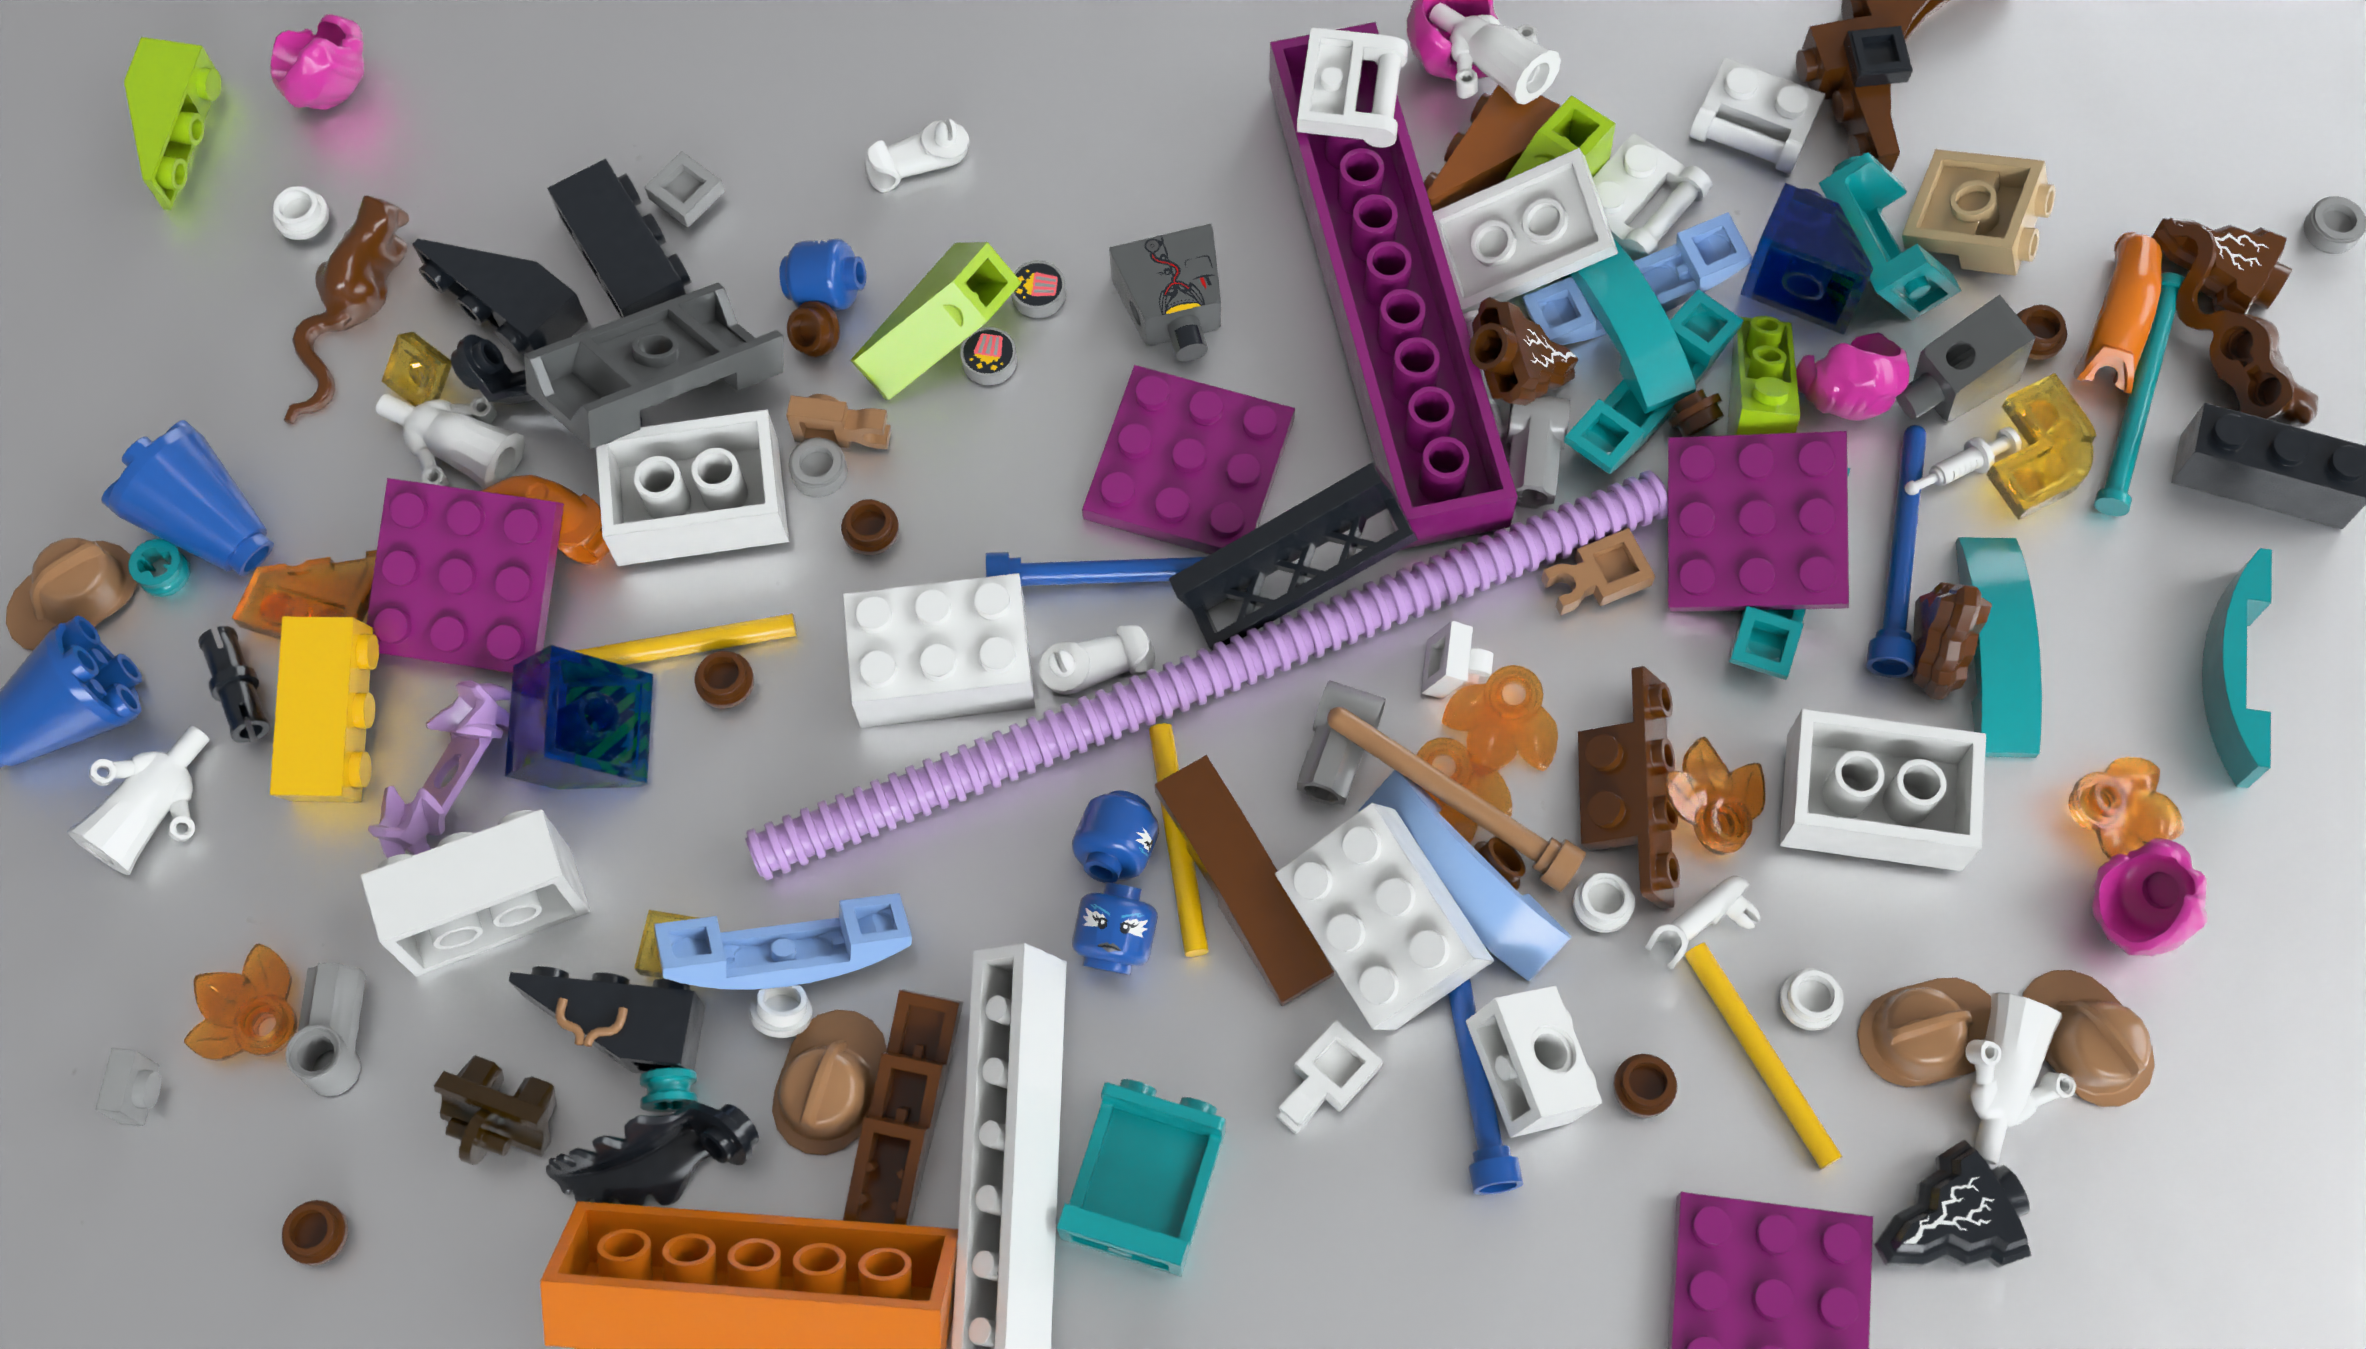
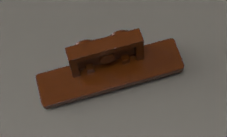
M1640 666L1631 670L1633 722L1578 731L1581 845L1590 851L1638 844L1641 895L1659 908L1665 909L1674 907V888L1679 887L1681 878L1678 860L1672 852L1671 830H1675L1678 824L1677 808L1674 799L1670 795L1669 773H1673L1675 770V754L1672 744L1667 738L1666 720L1667 717L1672 715L1673 702L1667 684L1662 682L1645 666Z

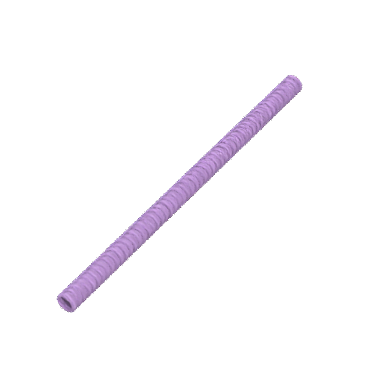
M1650 470L1640 473L1638 479L1633 476L1624 479L1622 486L1614 483L1607 487L1606 492L1601 489L1592 492L1590 499L1586 496L1579 497L1575 500L1574 506L1567 502L1559 506L1558 512L1553 509L1544 511L1542 519L1535 515L1527 518L1526 525L1521 522L1514 523L1510 527V532L1504 528L1494 532V538L1488 535L1479 537L1477 545L1471 541L1462 544L1460 552L1452 548L1445 552V558L1434 555L1429 558V564L1427 565L1422 561L1414 563L1410 572L1406 568H1402L1396 571L1395 578L1388 574L1380 577L1379 584L1377 585L1373 581L1363 584V591L1352 588L1347 590L1345 598H1342L1339 594L1330 597V604L1328 605L1323 601L1317 602L1313 606V611L1309 612L1306 608L1297 610V617L1292 618L1289 614L1280 617V624L1275 625L1272 621L1267 622L1263 626V631L1259 632L1256 628L1247 630V637L1243 639L1239 635L1230 637V644L1224 645L1220 641L1213 644V651L1208 652L1205 648L1196 651L1197 657L1193 659L1188 655L1180 657V664L1174 666L1172 662H1167L1163 664V671L1158 673L1155 669L1147 670L1146 678L1140 680L1137 675L1129 678V684L1126 686H1122L1120 682L1112 684L1111 692L1105 693L1103 689L1095 691V698L1088 700L1086 696L1078 698V705L1071 707L1069 703H1065L1060 706L1061 712L1054 714L1052 710L1043 712L1044 718L1037 721L1035 717H1030L1026 719V726L1020 728L1015 723L1009 726L1010 732L1002 735L999 730L992 733L993 739L986 742L982 737L975 739V746L968 749L965 744L957 747L958 753L951 756L948 751L940 753L941 760L933 763L930 758L922 761L924 767L915 770L914 766L910 765L905 767L906 774L898 777L895 772L888 774L889 781L880 784L879 780L875 779L870 782L871 788L862 791L860 786L853 788L854 795L845 798L843 793L835 796L836 802L827 805L825 800L817 803L819 809L810 812L805 807L800 809L801 816L792 819L789 814L782 817L783 823L774 826L772 821L765 823V830L759 833L754 828L746 832L747 837L745 838L750 854L760 877L763 876L766 881L774 877V871L781 869L783 873L790 872V865L798 861L801 866L809 864L808 857L817 854L818 858L822 859L827 856L826 850L834 847L836 852L844 850L843 843L851 840L854 845L861 843L862 839L860 836L870 833L871 837L874 838L879 836L878 829L887 826L890 831L897 828L896 822L905 819L907 824L914 821L913 815L920 812L925 817L931 815V808L937 805L942 810L949 807L948 801L957 798L958 802H963L967 800L966 794L974 791L976 795L983 794L984 786L991 784L993 788H998L1001 786V780L1008 777L1010 781H1015L1019 779V772L1026 770L1027 774L1035 773V766L1041 763L1046 768L1053 765L1054 758L1060 756L1063 761L1070 758V752L1076 749L1080 754L1087 752V745L1093 742L1097 747L1105 744L1104 738L1111 736L1113 740L1122 737L1121 731L1126 729L1130 733H1134L1139 730L1138 724L1145 722L1147 726L1156 724L1155 717L1162 715L1164 719L1171 718L1175 709L1186 712L1190 710V703L1196 702L1199 706L1206 704L1207 696L1212 695L1215 699L1224 696V690L1227 688L1232 692L1240 690V683L1245 681L1248 685H1253L1257 683V676L1259 675L1270 678L1274 676V669L1279 668L1282 672L1291 669V663L1294 661L1299 665L1308 662V656L1311 654L1315 658H1320L1324 656L1326 648H1329L1332 652L1341 649V642L1345 641L1347 644L1352 645L1358 642V636L1361 634L1365 638L1374 636L1376 628H1379L1381 631L1391 629V622L1393 621L1401 625L1407 622L1408 615L1419 618L1424 615L1425 608H1428L1431 612L1440 609L1441 602L1443 601L1447 605H1451L1457 602L1458 595H1461L1463 598L1473 596L1475 588L1482 592L1490 588V582L1496 585L1505 583L1507 575L1514 579L1522 576L1523 569L1529 572L1535 571L1539 568V562H1542L1544 565H1550L1555 562L1556 556L1561 559L1570 557L1572 549L1577 551L1578 548L1588 545V543H1593L1605 538V536L1608 537L1627 528L1632 532L1636 529L1637 523L1641 526L1651 524L1653 517L1657 520L1668 517V493L1657 475Z

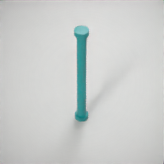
M2161 273V293L2156 314L2135 371L2133 389L2128 397L2105 487L2097 492L2094 501V507L2099 512L2109 516H2124L2130 511L2132 498L2128 491L2175 316L2178 291L2185 277L2176 273Z

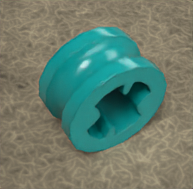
M163 539L145 541L133 551L128 562L129 573L133 579L140 584L144 591L157 597L170 596L180 591L188 582L191 573L190 563L175 545ZM161 559H165L169 565L164 564L163 567L167 571L155 577L150 572L156 571L153 564Z
M662 1068L642 1073L640 1075V1085L647 1088V1095L640 1099V1107L649 1112H676L692 1101L698 1102V1096L690 1090L691 1085L697 1082V1073L686 1068Z

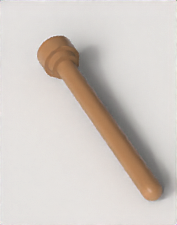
M1335 707L1328 713L1327 722L1332 729L1533 860L1532 868L1541 873L1539 880L1559 893L1566 887L1585 858L1586 852L1567 839L1560 843L1551 837L1549 841H1546L1343 707Z

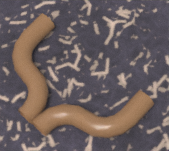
M559 998L555 1011L558 1025L575 1035L574 1044L592 1047L596 1038L612 1036L623 1028L628 1009L619 1007L616 1021L612 1026L595 1028L586 1037L578 1024L570 1022L565 1018L567 999Z

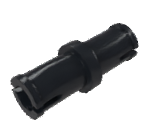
M229 626L217 627L223 648L217 647L212 630L209 629L199 637L198 644L203 651L212 676L209 681L211 695L216 701L221 702L230 727V735L234 741L239 743L251 742L245 725L246 720L251 721L256 738L260 739L269 732L270 723L265 717L256 692L259 687L256 671L247 666L238 642L237 632L234 628Z

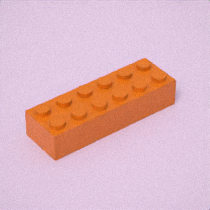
M577 1201L540 1280L545 1346L574 1349H946L954 1313L958 1229Z

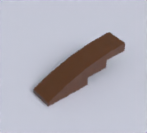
M1205 755L1154 784L1156 795L1186 841L1187 851L1218 898V907L1280 1005H1285L1334 976V971L1320 945L1276 877L1277 869L1208 756Z
M905 989L899 990L887 1051L881 1054L870 1112L863 1119L843 1216L844 1221L910 1225L935 1131L963 1001Z

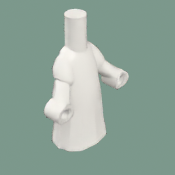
M1443 3L1435 5L1430 13V21L1451 34V54L1457 62L1456 91L1460 98H1470L1478 92L1477 73L1472 70V63L1509 93L1517 103L1524 105L1538 98L1553 83L1559 72L1561 63L1559 53L1537 44V30L1532 25H1521L1516 29L1499 24V20L1492 15L1464 17Z
M384 394L377 403L376 412L379 415L404 426L403 436L405 443L412 454L418 457L422 469L421 480L423 483L448 486L449 480L442 469L436 466L434 456L467 475L484 489L512 477L523 457L526 444L524 442V435L490 425L495 419L497 411L486 397H477L469 404H451L450 401L437 399L426 401L415 407L389 394Z
M189 726L167 753L156 751L143 752L127 761L100 759L94 762L89 770V778L94 783L106 786L114 778H124L126 780L89 815L67 831L70 837L90 854L124 875H130L139 855L169 811L173 820L168 826V835L178 842L187 841L195 831V824L191 819L188 801H190L193 792L192 777L187 767L209 742V737L198 728ZM100 768L107 770L108 776L100 777L97 774V770ZM184 825L186 833H178L176 826Z
M1991 993V1013L1985 1040H1972L1966 1046V1057L1970 1063L1975 1065L1976 1081L1972 1084L1970 1096L1974 1110L1981 1118L1974 1149L1979 1152L1987 1164L1991 1165L1998 1164L2006 1128L2016 1126L2027 1120L2036 1111V1107L2057 1098H2069L2076 1090V1083L2073 1077L2054 1072L2044 1074L2040 1085L2034 1087L2054 1032L2063 1016L2062 1013L2048 1005L2011 993Z

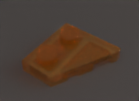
M377 550L366 551V558L336 563H334L331 557L307 560L297 566L277 564L257 567L232 619L240 628L280 640L282 616L354 617L363 622L369 608Z

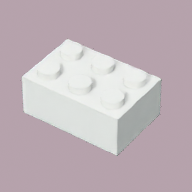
M768 409L640 427V430L618 438L611 443L596 447L602 536L617 566L789 542L779 442Z
M1019 573L843 594L851 703L860 728L1035 708L1025 606Z
M1802 709L1787 734L1780 846L1963 871L1982 849L1986 734Z
M1375 803L1369 804L1275 873L1372 1029L1397 1030L1494 962L1397 811L1393 808Z
M542 809L535 812L521 810L502 817L498 821V825L477 833L460 832L442 839L436 848L417 855L399 854L389 857L378 865V869L360 875L379 942L416 977L591 912L571 849Z

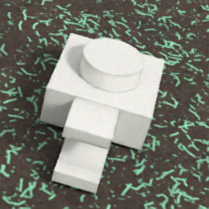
M1335 1020L1295 1063L1293 1071L1304 1082L1279 1107L1281 1112L1277 1118L1294 1134H1297L1325 1100L1340 1112L1378 1072L1383 1060L1339 1021Z

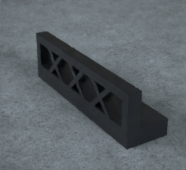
M1372 462L1170 577L1169 581L1177 598L1192 610L1209 649L1213 651V644L1222 641L1224 645L1230 644V637L1239 635L1241 638L1246 637L1247 630L1262 628L1265 623L1273 622L1417 541L1418 538L1390 483ZM1388 509L1398 530L1378 542L1361 539L1367 519ZM1350 530L1348 535L1343 534L1344 532ZM1328 541L1344 545L1337 565L1326 571L1310 567L1316 548ZM1357 548L1362 549V551L1355 554ZM1299 558L1297 564L1291 563ZM1277 570L1293 573L1286 594L1275 600L1259 596L1265 578ZM1306 577L1312 578L1304 583ZM1247 587H1249L1248 590H1247V593H1246V592H1242V590H1244V589H1246ZM1228 598L1243 602L1237 621L1217 631L1208 610ZM1255 606H1260V607H1261V608H1259V609H1257V610L1254 611Z

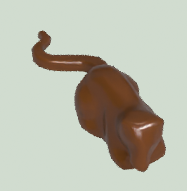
M364 196L354 224L345 232L328 261L323 262L318 267L315 283L326 311L304 319L296 327L292 339L297 356L316 378L318 387L314 395L307 401L294 403L289 406L284 418L285 422L294 424L299 415L319 411L326 407L333 399L336 390L334 378L325 363L314 352L313 345L317 337L327 331L338 332L348 330L368 320L384 306L388 293L387 278L391 271L402 262L408 247L400 237L394 234L409 221V215L400 207L382 199Z
M2172 217L2164 221L2163 223L2170 236L2192 237L2198 246L2196 260L2178 291L2176 300L2178 318L2187 327L2213 332V340L2209 348L2212 365L2218 377L2230 384L2235 390L2240 412L2268 420L2272 418L2279 423L2298 428L2313 422L2318 412V396L2295 382L2290 370L2284 365L2278 348L2279 333L2272 322L2230 310L2216 311L2211 314H2205L2200 310L2197 303V295L2211 272L2216 259L2217 244L2213 234L2202 226H2178Z

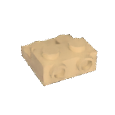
M1935 149L1902 233L1904 249H1909L1918 243L1928 252L1959 255L1961 269L2016 276L2022 261L2032 262L2035 258L2039 243V230L2034 227L2038 217L2048 218L2053 209L2055 186L2048 184L2045 161Z

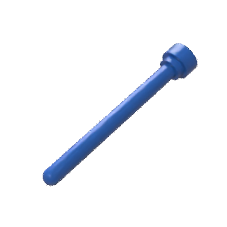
M1919 425L1909 426L1903 434L1883 627L1876 632L1875 638L1870 640L1868 644L1867 669L1875 675L1888 678L1907 677L1915 670L1916 645L1912 642L1911 634L1906 630L1921 489L1919 493L1909 495L1905 492V485L1911 480L1917 481L1923 477L1927 434L1925 429Z
M1009 552L986 553V577L1019 573L1021 587L1169 581L1170 577L1205 557L1021 563V557L1009 558Z
M1468 979L1448 993L1478 1147V1150L1472 1153L1474 1163L1469 1166L1473 1193L1477 1195H1491L1515 1190L1524 1183L1518 1157L1511 1156L1510 1147L1502 1143L1493 1092L1466 1024V1020L1477 1012L1471 981Z

